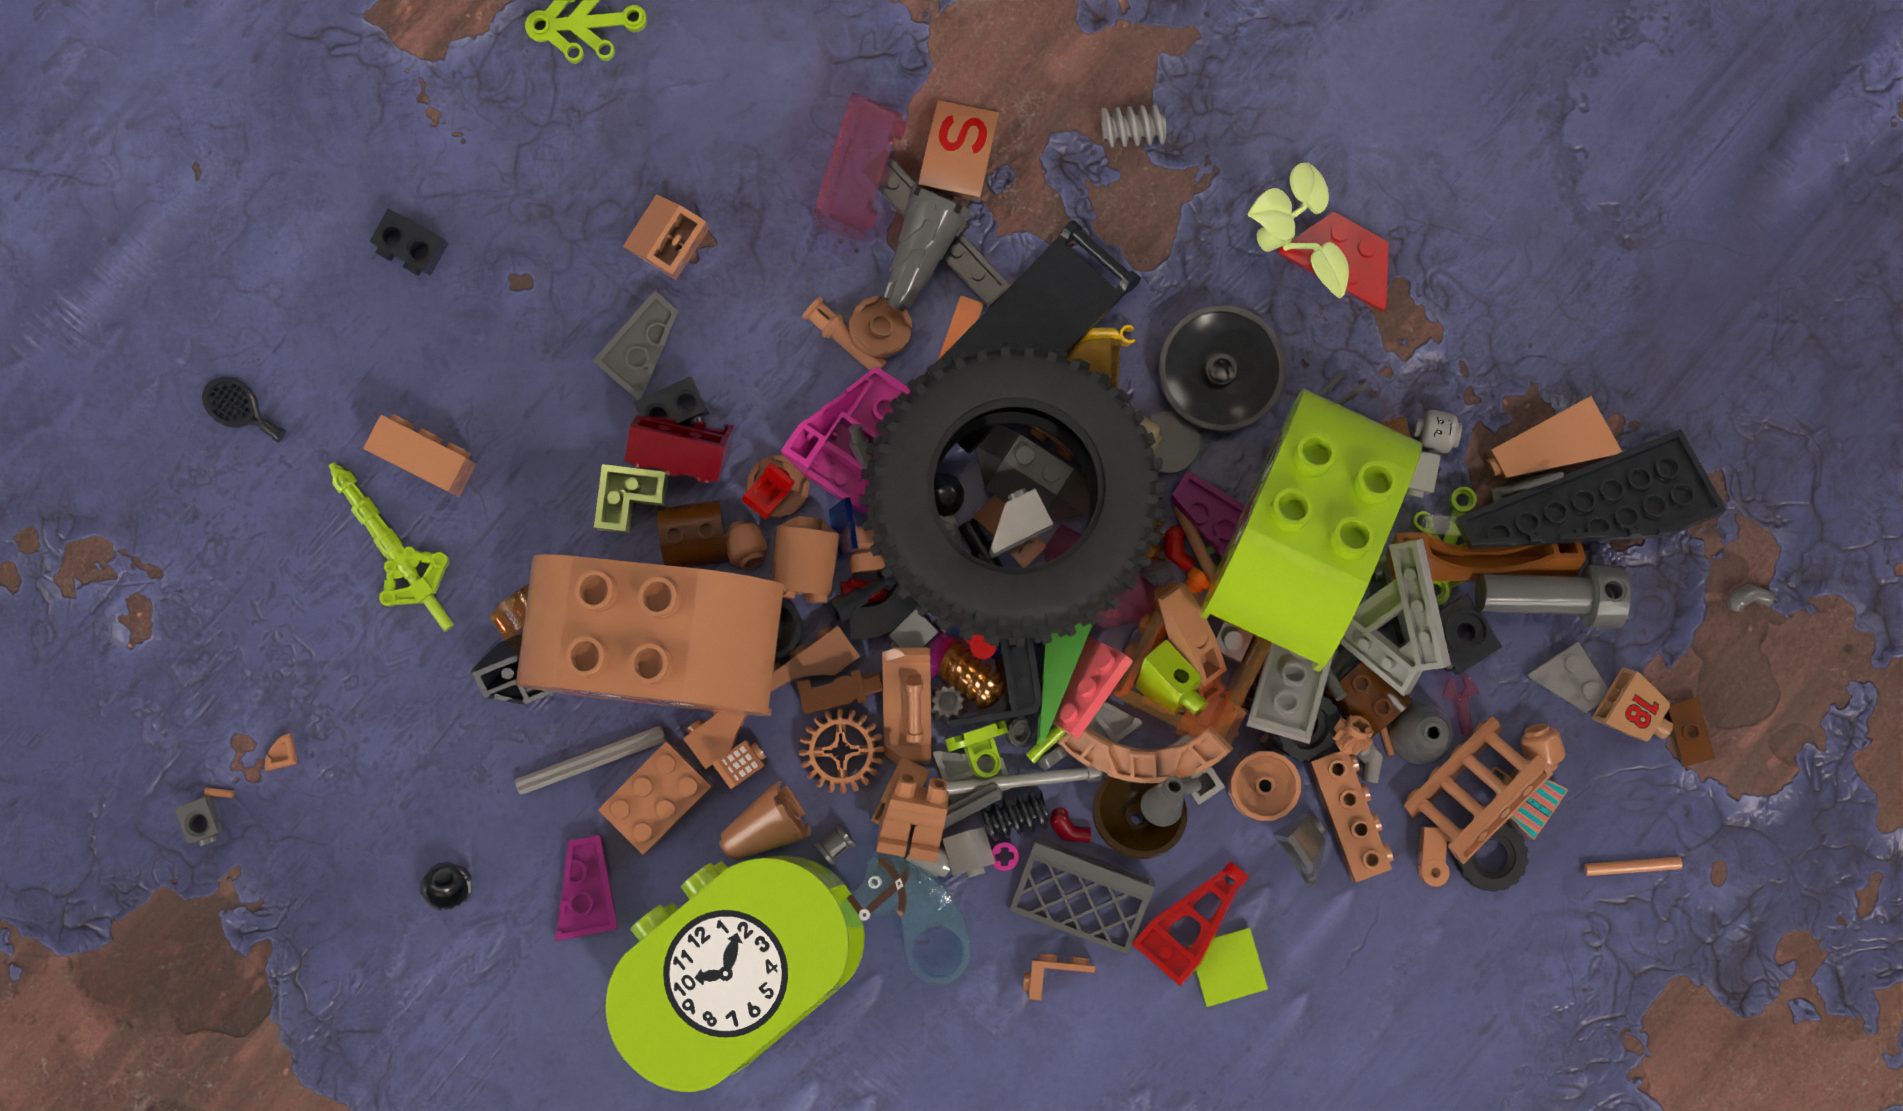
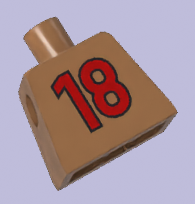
M1623 667L1591 717L1596 722L1645 742L1649 741L1653 734L1661 739H1665L1673 730V724L1664 718L1670 708V703L1642 674Z

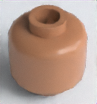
M742 520L728 526V532L725 533L724 540L730 563L736 567H741L743 570L760 565L765 560L764 556L768 551V545L759 526L754 523H745Z
M1539 723L1524 730L1525 734L1519 740L1524 758L1528 761L1540 755L1548 762L1552 771L1557 769L1558 763L1566 755L1558 729L1549 727L1547 723Z

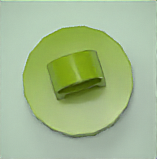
M1001 721L946 739L945 742L948 752L964 747L973 774L980 778H989L996 775L1001 767V760L994 737L1006 734L1008 730L1005 721ZM981 755H989L993 759L994 766L989 773L980 771L977 766L978 758Z

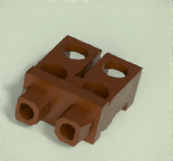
M860 670L851 671L852 677L840 676L831 684L812 688L810 680L797 682L804 714L808 715L849 705L856 699L858 704L866 703V696L883 692L879 672L861 676Z

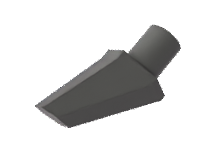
M855 424L849 427L852 438L849 445L863 469H866L867 461L873 459L871 455L866 454L869 438L864 437L861 424Z

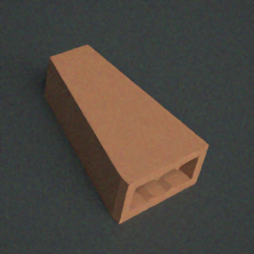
M1592 396L1486 452L1488 457L1486 464L1493 476L1498 475L1500 480L1609 458L1622 452Z

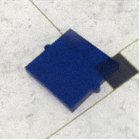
M850 497L842 499L829 509L831 528L839 534L837 561L845 559L859 549Z

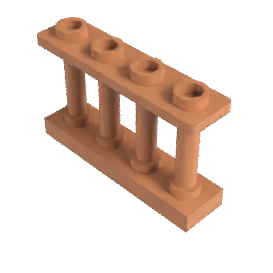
M1493 716L1487 721L1479 723L1474 729L1473 735L1465 743L1459 744L1452 751L1451 757L1442 766L1436 767L1430 773L1429 780L1420 789L1417 788L1408 795L1404 804V808L1413 819L1424 813L1451 838V843L1448 847L1462 864H1465L1553 775L1548 762L1540 755H1537L1533 760L1527 761L1498 735L1503 729L1498 720ZM1488 745L1519 770L1518 775L1510 783H1504L1476 759ZM1466 768L1471 770L1496 792V798L1488 806L1479 804L1454 782ZM1444 790L1474 815V820L1465 829L1458 828L1432 804Z

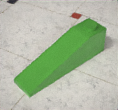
M1080 623L1075 625L1077 633L1070 637L1068 634L1059 637L1058 633L1051 634L1052 642L1042 645L1040 669L1042 702L1038 709L1036 744L1043 746L1091 630V624L1084 627Z

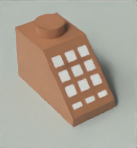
M745 740L714 761L712 765L729 788L736 789L766 766L762 761L766 758V755L756 742L750 745Z

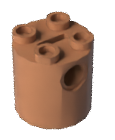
M797 516L777 526L771 581L787 586V594L783 595V599L792 600L795 599L796 595L805 596L804 602L823 604L827 603V598H832V583L836 567L839 534L822 519Z

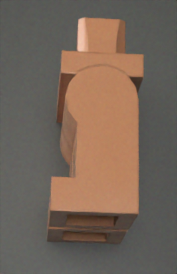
M902 771L897 781H892L877 833L876 852L905 857L911 824H913L909 840L908 858L937 863L940 841L948 812L949 791H947V781L934 777L930 779L928 787L917 786V776L913 773Z

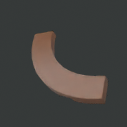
M1211 725L1201 734L1185 743L1162 749H1140L1121 745L1105 738L1089 726L1086 727L1079 739L1065 733L1057 742L1066 752L1086 766H1092L1108 773V776L1138 783H1161L1170 777L1181 779L1200 773L1219 762L1234 749Z

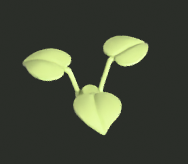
M1309 162L1300 163L1292 169L1290 174L1292 192L1302 202L1298 209L1292 212V204L1289 197L1282 190L1272 188L1262 193L1256 199L1247 215L1263 226L1257 231V241L1264 251L1270 252L1279 247H1283L1285 251L1290 249L1315 250L1311 255V263L1316 275L1336 297L1342 298L1348 283L1349 266L1340 248L1331 242L1323 244L1322 247L1318 243H1291L1295 236V222L1293 219L1304 212L1307 207L1314 214L1322 213L1326 209L1329 200L1328 187L1321 173Z

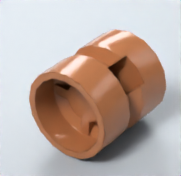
M863 526L845 529L847 546L854 552L849 556L851 574L883 571L885 563L883 562L882 555L873 556L870 547L874 544L873 530L864 531Z

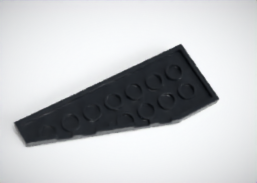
M1680 429L1568 473L1560 479L1530 488L1459 516L1455 524L1469 549L1668 537L1721 516L1727 509L1683 431Z

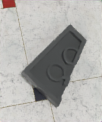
M654 291L592 361L637 401L642 399L679 311L657 291Z

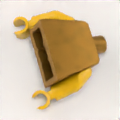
M1125 325L1119 331L1115 328H1092L1067 354L1066 360L1072 361L1073 358L1085 360L1091 364L1089 367L1090 372L1093 373L1095 370L1100 374L1104 372L1112 379L1109 386L1111 388L1113 386L1118 388L1121 346L1127 347L1135 342V339H1125L1123 332H1132L1134 327L1132 325Z

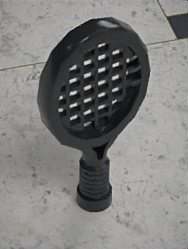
M219 377L211 380L205 386L202 393L203 406L208 415L216 422L231 428L255 425L277 443L284 438L286 430L261 417L258 400L254 392L245 383L234 378ZM225 385L228 386L226 391L223 389ZM216 387L219 388L218 392L214 391ZM238 387L242 388L240 392L237 391ZM230 388L233 390V392H232L231 394L228 393V391L230 390ZM221 390L225 392L222 396L219 394ZM213 392L216 394L214 398L211 397V394ZM235 392L238 393L237 397L233 396ZM226 394L230 395L228 399L224 398ZM240 395L243 396L241 401L238 399ZM217 396L221 397L219 401L216 400ZM232 397L235 399L233 403L230 402V399ZM223 399L226 400L224 405L221 403ZM245 399L249 400L247 404L243 403ZM236 401L240 402L238 406L235 405ZM228 402L231 404L229 408L226 407ZM242 404L245 405L243 410L240 408ZM233 406L236 407L235 411L231 410ZM247 407L250 409L248 413L245 412ZM238 409L241 410L239 415L236 413ZM229 411L233 413L231 416L227 415ZM221 413L224 414V416L222 417V419L219 417V415H220ZM243 413L247 414L245 418L241 417Z

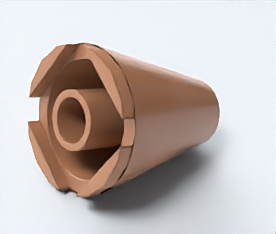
M781 781L772 784L721 832L722 840L719 841V844L727 857L732 856L735 860H739L802 841L811 835L810 824L804 825L801 819L805 815V811L787 785L780 788Z

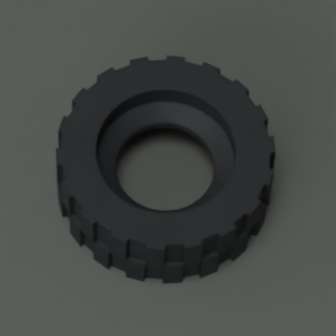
M1324 695L1322 696L1316 724L1309 744L1273 733L1268 734L1269 739L1273 742V746L1292 759L1294 758L1301 762L1303 760L1309 762L1315 758L1319 759L1325 752L1331 749L1332 744L1336 741L1333 740L1336 734L1333 728L1340 720V714L1337 712L1338 708L1332 703V700Z
M1504 823L1488 839L1500 842L1506 849L1507 860L1500 870L1489 872L1482 869L1477 863L1476 852L1465 864H1462L1454 856L1457 861L1456 867L1462 873L1463 879L1476 888L1492 892L1509 889V886L1517 884L1519 878L1524 876L1526 872L1525 868L1529 862L1527 853L1529 851L1528 847L1525 846V840L1523 836L1517 833L1514 827Z

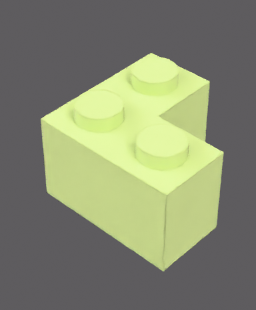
M602 464L594 528L601 531L630 534L634 503L665 507L669 475L662 471Z

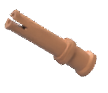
M820 296L802 315L804 320L809 319L822 331L821 335L824 338L834 339L867 370L871 371L876 366L882 370L887 364L885 359L868 355L854 344L849 328L844 324L843 316L841 314L836 315L823 303V298Z

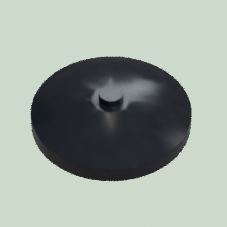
M1229 305L1201 308L1180 320L1167 336L1161 349L1158 363L1160 386L1171 408L1191 425L1213 432L1236 431L1248 427L1261 419L1277 401L1283 388L1286 372L1284 352L1279 339L1271 327L1254 313Z

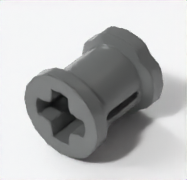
M837 824L835 831L822 842L817 841L814 844L831 866L836 863L835 859L846 849L856 846L855 842L840 824Z

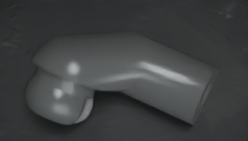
M1744 584L1729 594L1730 599L1727 601V606L1734 612L1743 611L1744 606L1752 602L1770 607L1775 599V593L1753 584Z

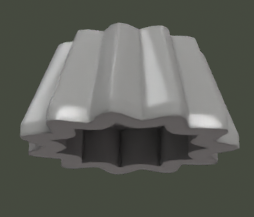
M941 680L939 687H931V713L935 714L936 722L944 719L947 724V721L962 719V714L969 712L966 704L971 698L965 695V686L958 687L955 680H952L949 684Z

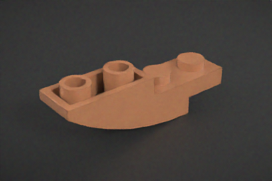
M1180 582L1159 597L1158 601L1169 642L1201 675L1202 679L1197 693L1209 703L1225 691L1221 674L1227 671L1209 622L1207 619L1199 617L1201 608L1187 585Z

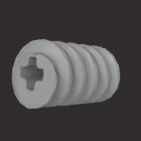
M1141 105L1138 108L1137 115H1135L1133 108L1127 106L1124 116L1119 107L1114 108L1112 116L1109 115L1106 108H1102L1101 126L1103 142L1104 139H1107L1110 147L1114 148L1117 138H1120L1123 147H1127L1129 137H1132L1135 145L1139 146L1141 138L1145 137L1148 145H1152L1154 136H1158L1160 143L1164 144L1166 139L1165 107H1163L1162 113H1160L1157 105H1152L1148 114L1145 107Z

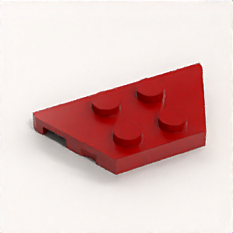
M1335 212L1292 239L1291 243H1318L1322 247L1323 244L1331 242L1338 246L1345 255L1349 266V278L1345 292L1380 312L1384 311L1387 298L1388 241ZM1280 247L1277 252L1278 255L1316 275L1311 263V255L1315 250L1290 249L1285 251L1283 247Z

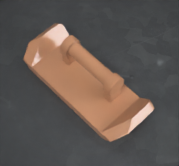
M893 648L883 651L884 756L896 764H899L902 757L916 764H930L932 761L930 648Z

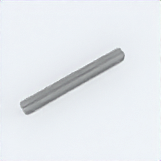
M657 726L516 778L515 785L519 794H526L664 743L666 741L664 729L662 726Z

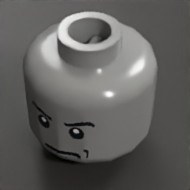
M1428 410L1424 414L1423 419H1416L1413 436L1419 437V442L1423 444L1422 449L1448 453L1452 447H1458L1462 423H1458L1457 416L1453 413Z

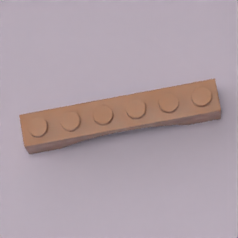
M828 625L815 635L817 641L807 648L805 644H802L789 654L791 657L789 662L783 666L779 662L774 664L771 692L786 683L800 678L819 675L837 676L859 660L861 656L839 626L832 629ZM712 711L714 716L705 723L702 719H699L686 729L689 734L683 739L705 769H709L713 766L712 763L735 747L738 734L748 715Z

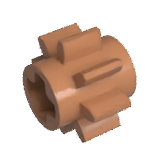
M1349 715L1346 720L1340 718L1333 728L1336 731L1333 740H1336L1337 747L1346 754L1358 755L1361 750L1366 752L1374 742L1370 738L1374 731L1371 730L1370 723L1361 716Z

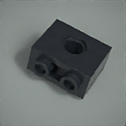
M1468 593L1461 595L1439 610L1451 662L1450 666L1444 668L1448 673L1452 671L1454 675H1460L1503 647L1489 627L1486 618L1477 610ZM1460 624L1467 625L1470 628L1471 636L1466 642L1460 640L1457 636V628Z

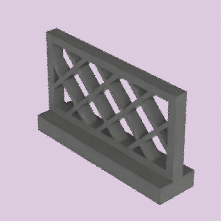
M1035 837L1009 911L1129 955L1148 902L1154 892L1155 881ZM1034 860L1048 865L1052 876L1036 883L1031 873ZM1054 868L1060 869L1062 871L1056 874ZM1069 873L1076 875L1082 887L1065 894L1059 878ZM1029 878L1032 885L1025 887L1027 879ZM1084 879L1092 882L1086 885ZM1055 880L1062 896L1045 903L1038 887ZM1097 885L1107 887L1112 898L1095 905L1088 889ZM1034 889L1041 905L1030 910L1019 906L1018 903L1021 895ZM1113 890L1121 892L1122 894L1116 896ZM1085 892L1091 907L1075 914L1068 898ZM1128 896L1142 900L1138 911L1125 916L1118 902ZM1064 901L1071 916L1061 921L1053 919L1048 907ZM1115 903L1121 918L1105 925L1098 909ZM1044 910L1046 916L1037 912ZM1094 912L1101 927L1091 932L1083 930L1078 918ZM1135 918L1132 927H1130L1128 921ZM1074 921L1075 926L1069 925L1067 923ZM1124 923L1129 933L1125 945L1112 941L1107 930ZM1103 932L1106 938L1101 937L1097 934Z

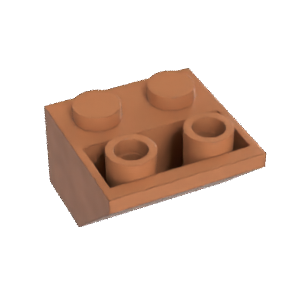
M656 194L623 245V248L676 281L710 228L702 218L681 205Z

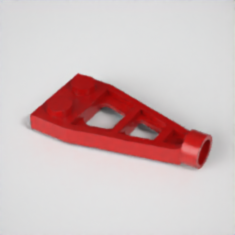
M1229 861L1222 871L1155 917L1134 940L1132 945L1182 987L1202 964L1238 890L1249 879V876L1233 862ZM1228 876L1235 883L1230 885L1226 883L1225 878ZM1207 893H1214L1220 898V906L1210 919H1205L1194 909V906ZM1185 916L1193 917L1199 922L1201 927L1200 933L1191 947L1182 946L1169 932L1170 927Z

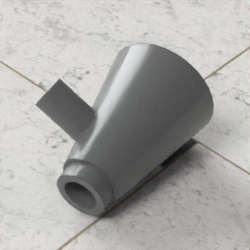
M1170 777L1148 789L1141 799V810L1145 818L1152 824L1162 827L1176 823L1182 815L1184 795L1201 790L1199 779L1193 778L1183 782L1177 777Z

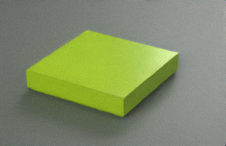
M1250 927L1216 936L1202 964L1196 969L1206 1007L1268 990Z

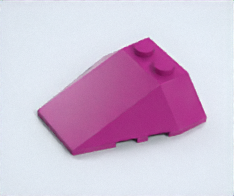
M876 366L845 389L834 400L825 404L810 418L801 422L782 448L781 453L804 477L856 511L867 514L869 506L860 505V495L865 494V486L869 485V480L861 479L863 467L850 448L849 443L852 438L849 427L861 424L864 437H868L869 443L872 444L876 435L880 436L882 433L876 429L878 420H882L887 412L890 414L894 412L889 407L890 402L894 397L897 398L901 392L908 395L911 391L906 385Z

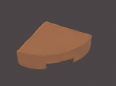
M292 733L281 736L271 746L265 758V771L299 764Z

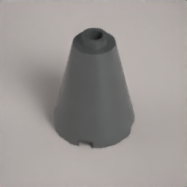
M1428 702L1410 703L1403 712L1390 722L1389 736L1393 749L1402 759L1416 765H1428L1438 761L1447 753L1452 743L1453 729L1450 719L1441 708Z

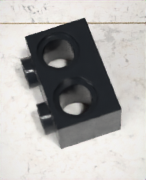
M387 209L370 239V242L377 247L376 254L391 262L396 257L405 262L403 265L404 269L417 276H420L421 272L431 276L449 244L444 238L390 209ZM393 231H400L401 238L399 242L389 245L387 243L388 235ZM419 246H428L427 256L421 260L415 259V250Z
M692 376L634 402L640 416L651 417L655 411L664 410L667 413V418L676 419V425L694 427L695 421L704 422V416L710 414ZM685 397H693L696 400V405L690 412H683L679 408L680 401Z

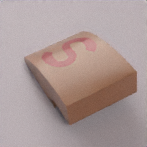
M938 100L918 186L934 193L980 202L999 112Z

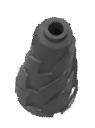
M913 185L904 210L906 215L898 239L899 244L889 269L891 274L884 297L888 298L887 305L903 312L906 306L912 307L921 290L926 288L940 259L947 252L955 236H959L971 213V209L917 185Z

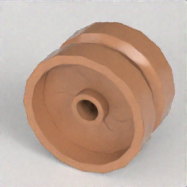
M1254 751L1242 756L1232 766L1227 778V793L1233 806L1242 815L1258 821H1275L1286 816L1296 806L1301 793V778L1295 765L1285 756L1273 751ZM1262 780L1270 782V788H1266L1267 792H1262L1259 788Z

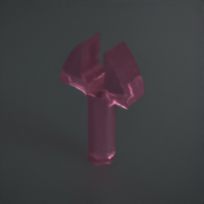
M1462 674L1465 686L1460 696V693L1454 688V677L1450 676L1444 687L1443 699L1451 698L1456 702L1461 734L1470 735L1473 733V725L1468 700L1472 694H1479V690L1466 674Z

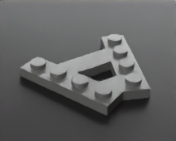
M1423 538L1389 545L1396 579L1358 606L1340 641L1342 646L1403 696L1411 693L1424 670L1445 668L1451 665ZM1404 611L1410 642L1398 648L1377 629Z

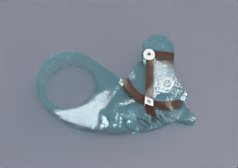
M879 853L878 856L866 862L868 868L864 882L856 891L844 899L840 906L847 926L852 928L860 927L873 915L876 917L899 915L902 922L906 958L912 972L922 981L935 985L947 984L957 979L970 962L972 944L965 917L951 894L935 877L918 865L904 860V857ZM939 924H942V927L953 931L962 942L964 951L962 963L955 971L949 974H932L922 968L916 958L915 944L917 938L929 926L930 928L939 927Z

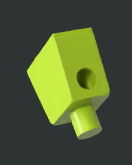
M1163 641L1144 658L1135 688L1170 715H1176L1185 707L1197 717L1208 705V702L1197 693L1202 679L1201 675L1169 641Z

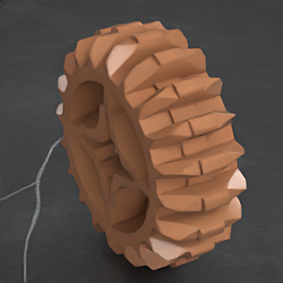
M838 708V718L833 719L832 713L827 710L825 711L827 719L825 723L816 716L814 722L819 727L816 730L810 726L805 728L808 733L812 734L811 739L805 737L800 739L801 743L809 744L808 750H799L800 756L809 755V761L801 763V767L807 768L812 765L814 770L808 773V779H812L818 774L821 778L816 786L821 788L825 781L830 782L828 786V792L830 793L834 792L836 784H840L841 794H846V784L851 783L853 791L856 792L859 790L856 782L861 779L864 785H869L870 781L865 774L869 772L871 775L877 776L878 771L871 768L873 763L882 765L884 762L881 758H875V752L885 751V747H875L874 745L875 741L883 738L882 735L877 734L872 737L870 734L877 727L876 724L872 723L865 728L863 724L867 720V716L863 714L857 722L854 720L856 711L853 709L850 710L848 718H843V709ZM846 724L858 729L865 737L867 745H852L847 740ZM836 725L834 743L827 747H816L821 734L828 728ZM841 734L842 742L847 743L845 747L850 746V749L859 750L858 752H850V754L845 755L843 768L841 760L837 759L839 755L834 756L833 753H825L826 750H833V748L839 747ZM856 755H868L863 768L855 775L848 777L847 769L850 758ZM816 757L833 758L837 764L838 777L826 773L820 767Z

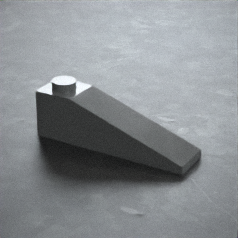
M1304 813L1273 835L1307 887L1312 889L1318 884L1326 844L1322 834L1326 830L1316 816L1311 818L1309 814Z

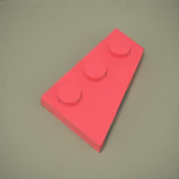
M1088 635L1053 724L1062 731L1079 739L1133 660L1126 654Z

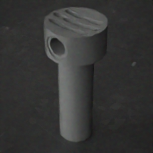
M1587 565L1582 571L1581 577L1479 574L1475 585V604L1479 612L1579 615L1582 624L1586 628H1622L1626 623L1631 602V588L1627 571L1623 566Z

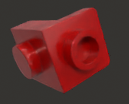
M770 463L760 478L743 495L741 501L766 520L788 496L795 481L786 470Z

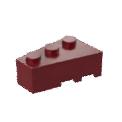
M636 415L630 425L624 461L631 462L635 467L642 469L650 467L662 469L669 475L679 476L684 474L693 476L700 482H718L728 461L734 425L725 424L724 430L705 428L706 423L695 421L694 427L676 425V419Z

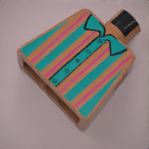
M1495 766L1491 772L1504 783H1510L1518 775L1519 770L1515 768L1509 776ZM1547 780L1508 821L1524 837L1535 840L1568 792V789Z

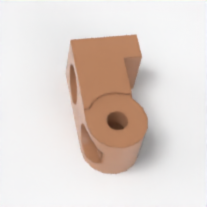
M1420 826L1418 875L1424 883L1430 886H1441L1447 882L1450 875L1449 867L1446 864L1447 841L1451 842V838L1439 827Z

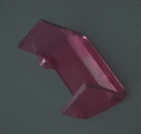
M855 92L851 94L815 205L814 213L818 228L866 242L868 237L867 229L873 230L878 212L873 210L874 200L891 147L896 139L902 140L907 122L903 121V114L865 95Z

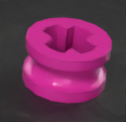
M1001 842L993 847L992 854L995 861L993 865L995 868L1001 871H1008L1016 866L1019 854L1014 845L1008 842ZM1007 847L1008 852H1013L1014 858L1008 860V865L1006 866L1001 865V860L996 861L995 854L1001 853V848Z

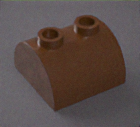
M720 499L657 508L658 534L664 565L692 568L729 562L724 540L725 527Z
M1360 660L1338 679L1347 693L1345 698L1336 701L1329 689L1323 694L1332 700V703L1338 708L1337 711L1345 720L1349 715L1365 718L1370 723L1371 730L1374 731L1370 738L1392 722L1413 700L1408 694L1405 696L1401 695Z

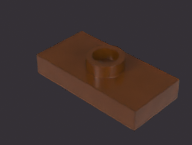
M1698 697L1670 704L1667 716L1673 724L1672 734L1681 766L1685 767L1715 759Z

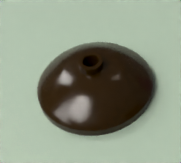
M1108 776L1095 794L1092 806L1093 821L1101 838L1116 852L1135 859L1156 858L1170 851L1184 834L1188 817L1185 800H1183L1182 815L1176 823L1165 827L1157 826L1149 822L1143 815L1141 799L1148 789L1159 783L1130 782ZM1130 817H1137L1140 820V823H1133Z

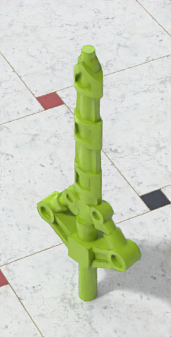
M336 462L331 463L329 468L333 477V486L339 494L344 493L352 505L351 511L361 525L366 526L374 538V543L384 557L388 559L384 564V569L387 573L386 580H384V590L379 596L380 602L388 607L424 603L444 632L451 629L455 624L434 597L444 572L449 566V557L441 552L416 551L413 547L404 548L392 528L389 529L379 516L380 512L369 496L365 497L355 485L357 479L351 471L344 470ZM420 561L430 564L423 577L419 576L416 569ZM404 577L410 583L409 587L395 590L396 581L394 579Z

